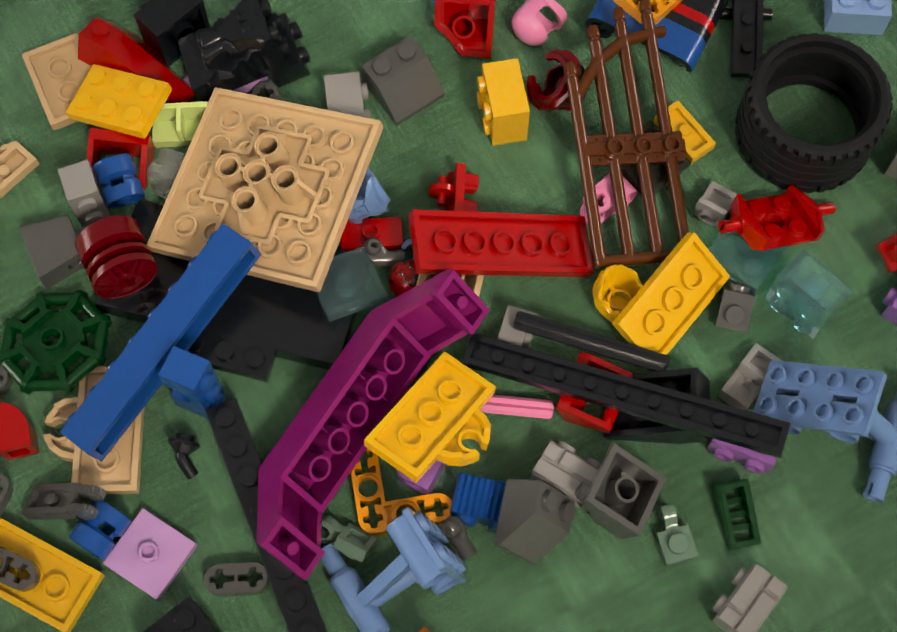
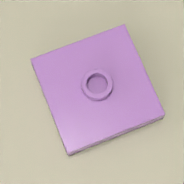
M142 508L103 564L159 602L198 545Z

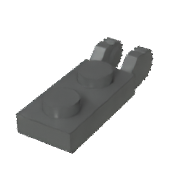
M81 483L35 484L22 511V515L29 520L76 519V517L93 520L99 511L95 507L86 503L83 504L82 502L84 498L91 501H103L106 491L95 485H82Z

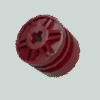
M117 215L98 220L83 229L76 238V250L84 268L87 269L86 273L95 294L101 298L116 299L129 296L149 285L156 277L158 267L155 259L152 257L150 248L146 246L144 235L137 220L130 216Z

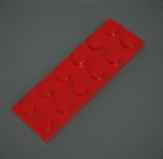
M412 209L408 214L416 274H439L447 269H453L458 275L589 278L594 274L585 216Z

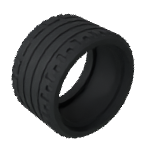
M811 33L808 35L800 34L796 37H789L785 41H779L776 46H771L767 53H763L756 62L735 118V134L737 135L736 141L740 145L739 150L741 154L745 156L746 162L763 179H767L771 184L781 186L786 190L790 185H794L802 192L812 193L817 191L820 193L827 189L833 190L838 185L846 184L847 181L852 180L862 170L890 121L893 96L890 92L891 86L886 79L885 72L882 71L879 63L870 54L866 53L863 48L841 37ZM801 84L823 89L840 99L848 108L853 117L856 129L855 136L849 140L831 145L810 144L796 139L776 123L769 111L766 97L775 90L788 85Z

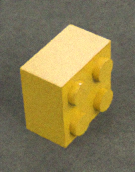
M518 58L482 64V76L477 77L479 91L476 94L478 107L483 109L484 114L482 118L484 135H490L492 146L527 140L530 109Z

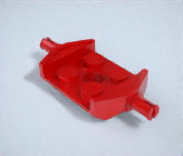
M790 185L785 194L745 201L741 194H737L730 207L729 216L731 219L719 221L718 230H721V234L736 231L738 235H742L751 249L759 251L818 241L825 231L822 216L833 215L836 211V206L833 205V202L815 203L814 200L794 185Z

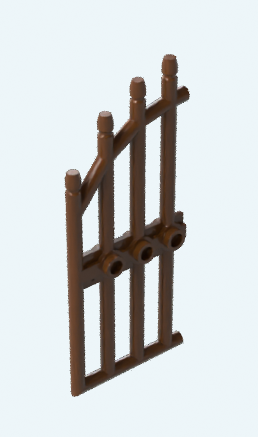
M640 0L639 4L640 12L642 13L643 30L629 34L623 8L616 7L613 9L617 39L604 49H602V43L599 40L600 31L598 26H588V39L590 40L589 46L592 60L580 79L576 76L578 73L575 63H565L566 83L595 268L608 267L614 264L627 266L662 263L672 250L663 251L649 163H665L678 243L689 232L677 163L686 161L684 152L686 151L685 141L682 139L681 131L672 132L657 42L658 38L665 37L666 28L665 26L655 27L650 0ZM643 41L646 44L660 132L644 133L630 48V45ZM618 52L631 134H616L605 63ZM595 78L603 135L587 136L582 98ZM637 164L650 252L635 253L621 165ZM594 166L609 167L622 254L606 255L592 169Z

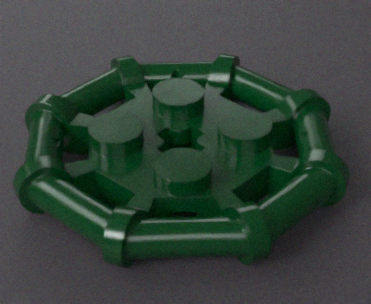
M77 290L75 293L44 294L41 291L36 293V298L13 317L6 318L3 322L5 328L0 350V365L20 386V391L25 394L38 391H65V393L73 391V387L98 365H104L107 360L105 350L108 329L112 325L111 318L108 315H104L92 303L84 291ZM66 305L65 309H60L62 312H53L50 309V306ZM79 310H82L89 319L81 322L75 315ZM95 331L93 348L91 349L88 347L87 333ZM21 334L23 342L22 344L19 343V347L14 348L16 336ZM51 336L55 338L60 336L56 344L48 346L50 344L48 339ZM81 356L86 358L68 374L66 369ZM23 358H26L31 364L26 372L17 364ZM41 372L57 374L58 378L38 379Z

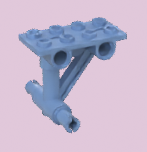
M772 360L769 363L753 412L791 423L788 434L799 435L802 428L825 431L830 436L849 443H857L859 436L874 440L875 444L868 463L871 473L863 497L872 502H884L890 477H894L897 474V391L894 400L887 404L883 416L877 410L887 375L883 371Z
M406 507L402 510L403 514L386 527V531L401 554L367 587L356 569L348 567L339 551L333 548L334 543L322 548L325 553L320 560L331 577L329 580L330 586L338 594L346 611L360 632H390V625L379 609V606L415 582L420 584L423 589L430 587L435 595H439L456 584H462L467 581L463 575L467 568L458 554H454L445 545L449 540L442 533L441 527L436 525L433 520L430 521L421 511L415 513L409 507Z

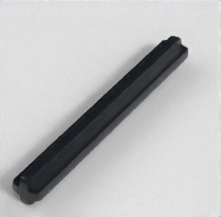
M518 311L514 319L513 328L648 370L655 372L666 371L669 364V357L665 354L522 311Z

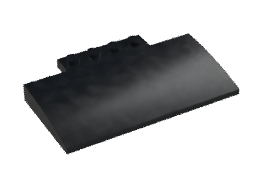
M140 200L131 217L137 220L147 245L163 205ZM337 248L320 293L246 275L187 352L209 360L213 369L267 383L276 357L329 370L349 342L373 263L366 255ZM151 252L157 264L158 272L149 285L126 297L105 299L97 296L95 305L102 313L145 323L149 313L158 307L166 297L170 286L177 282L187 270L190 261Z

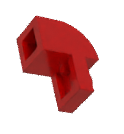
M0 402V454L7 461L39 454L37 434L31 421L17 407Z

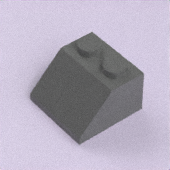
M411 35L361 65L363 83L367 82V89L396 126L445 96V92L428 56Z
M612 443L583 502L594 522L620 539L637 537L641 535L667 478L617 444Z
M507 479L494 545L530 564H536L570 533L571 522L575 516V501L542 480Z

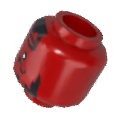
M406 259L396 263L389 272L388 286L396 296L416 287L419 274H416L414 259Z

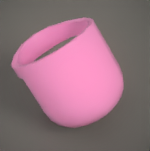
M527 0L513 15L511 20L512 29L517 38L523 43L530 46H539L548 39V33L552 30L560 29L565 24L567 13L554 0ZM546 6L551 8L557 16L558 23L547 19L540 10Z

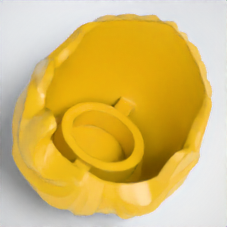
M614 264L601 271L594 282L592 289L594 305L600 314L611 323L643 286L637 272L627 266Z

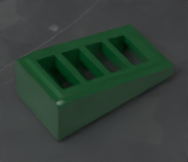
M736 479L711 484L728 550L762 544L749 479ZM738 490L739 496L726 498L725 492ZM742 504L743 509L729 512V505ZM745 516L747 522L732 525L731 519ZM749 529V536L734 537V532Z

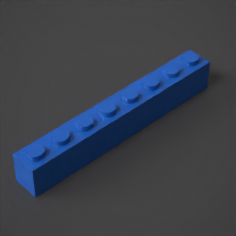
M222 223L219 229L210 235L207 244L198 256H195L189 262L187 270L180 279L170 286L166 297L159 306L149 313L147 321L138 333L129 339L124 351L116 360L110 363L106 374L99 383L89 390L85 401L78 410L68 417L60 433L85 453L102 462L162 385L158 374L172 347L175 346L185 351L189 350L262 254L246 238Z

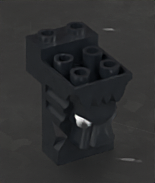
M242 0L234 10L230 11L229 15L225 18H218L212 27L199 29L195 33L187 34V36L177 40L192 90L203 102L210 99L215 87L234 90L269 75L279 88L311 75L307 63L311 62L306 47L300 44L299 39L303 38L298 23L296 21L291 22L286 13L278 15L276 11L273 12L268 0Z

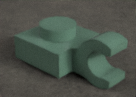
M673 503L660 506L657 512L664 531L656 533L655 537L665 567L697 558L699 555L689 524L679 527Z
M325 516L322 519L321 526L327 528L329 533L321 530V544L335 542L333 548L343 552L346 557L363 562L375 548L378 537L364 532L361 528L351 523L345 527L331 516Z

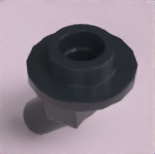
M176 433L175 438H168V443L175 452L177 464L187 480H189L199 472L188 455L198 450L200 444L195 443V436Z

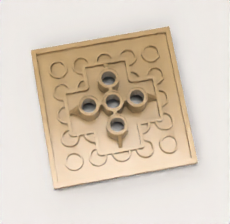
M215 87L146 246L150 248L151 252L191 261L205 247L210 235L217 231L223 223L250 241L262 254L246 275L320 293L384 128L380 120Z

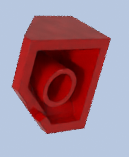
M436 0L434 25L449 39L461 56L491 58L496 0Z

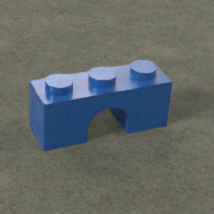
M173 346L158 376L164 386L173 389L170 396L176 406L208 419L205 410L220 405L225 400L224 390L209 360Z

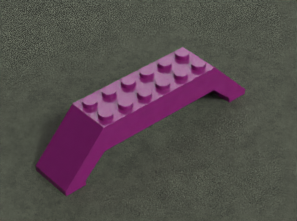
M447 269L370 311L258 469L257 544L304 581L307 580L325 553L321 549L322 513L366 451L364 439L401 400L429 357L467 334L473 335L490 310L453 269Z

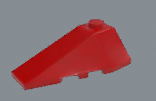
M95 17L79 33V60L90 66L96 64L168 82L172 91L165 103L191 102L195 98L196 93L131 31L110 20Z

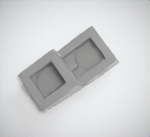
M756 343L721 389L718 397L733 407L748 410L760 393L769 363L772 360H782Z

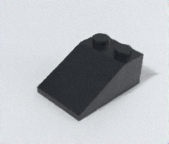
M697 367L633 374L634 379L710 400V380ZM620 411L610 433L603 432V438L609 440L668 444L709 442V437Z

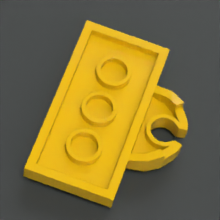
M444 351L364 439V446L415 483L424 476L437 460L448 466L462 467L473 464L479 460L480 453L476 449L464 447L462 442L467 439H473L478 442L480 449L487 451L490 442L491 424L487 416L480 410L495 394L497 386Z

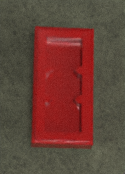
M401 217L362 219V223L359 224L347 221L341 237V250L364 252L363 245L370 238L380 240L387 250L401 249L403 244Z

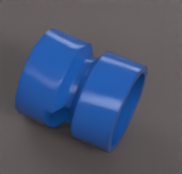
M118 154L102 159L94 164L93 169L98 183L105 186L101 191L108 209L126 207L137 203L145 197L140 179L134 177L137 170L132 155Z
M98 500L93 501L91 506L99 511L96 518L86 520L85 522H78L68 538L92 555L105 561L115 546L113 539L121 537L132 521L104 501ZM104 523L105 525L103 526L102 531L97 529L99 525Z

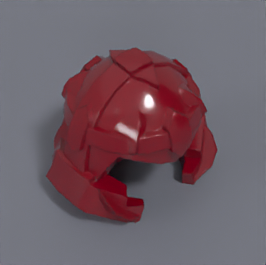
M552 50L546 54V59L548 61L555 60L561 64L548 70L545 79V90L541 91L540 85L536 83V76L528 75L527 96L539 111L547 109L570 111L565 63H575L578 79L581 78L585 69L577 57L569 50Z

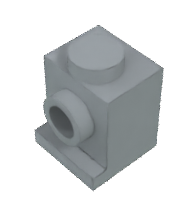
M508 305L497 340L529 348L533 335L514 329V319L518 311L538 316V313Z

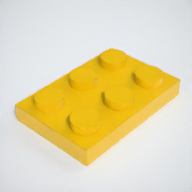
M93 64L65 113L72 120L146 139L172 88L168 82Z

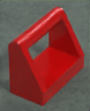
M90 128L86 160L88 159L93 169L94 164L99 162L100 153L114 155L130 154L132 157H141L139 176L134 177L140 179L143 189H147L156 148L150 134L147 135L146 139L113 130Z
M580 352L576 361L631 378L634 376L631 372L591 354ZM561 395L556 409L566 422L610 433L619 411L606 408L600 420L583 412L586 401Z

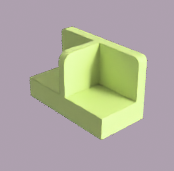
M208 102L165 103L153 124L152 140L155 148L190 146Z

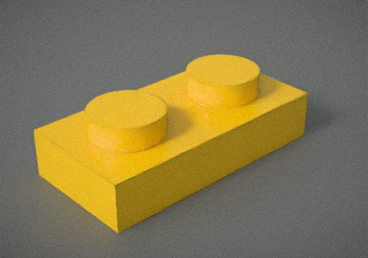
M679 100L668 106L672 132L681 131L686 151H684L685 158L690 164H693L715 148L716 142ZM656 114L653 122L659 127L658 117Z

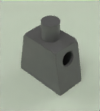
M62 216L19 228L36 273L46 289L53 287L84 267L76 250L75 242L77 236L88 226L76 230L69 216Z

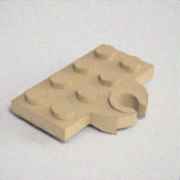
M97 366L79 382L78 397L64 398L53 404L54 408L47 415L44 423L50 427L66 423L68 417L76 412L85 401L89 390L96 386L106 374L108 366ZM145 407L102 462L85 453L65 436L58 438L50 433L43 434L44 440L53 454L64 461L73 462L71 483L95 485L104 489L106 494H139Z

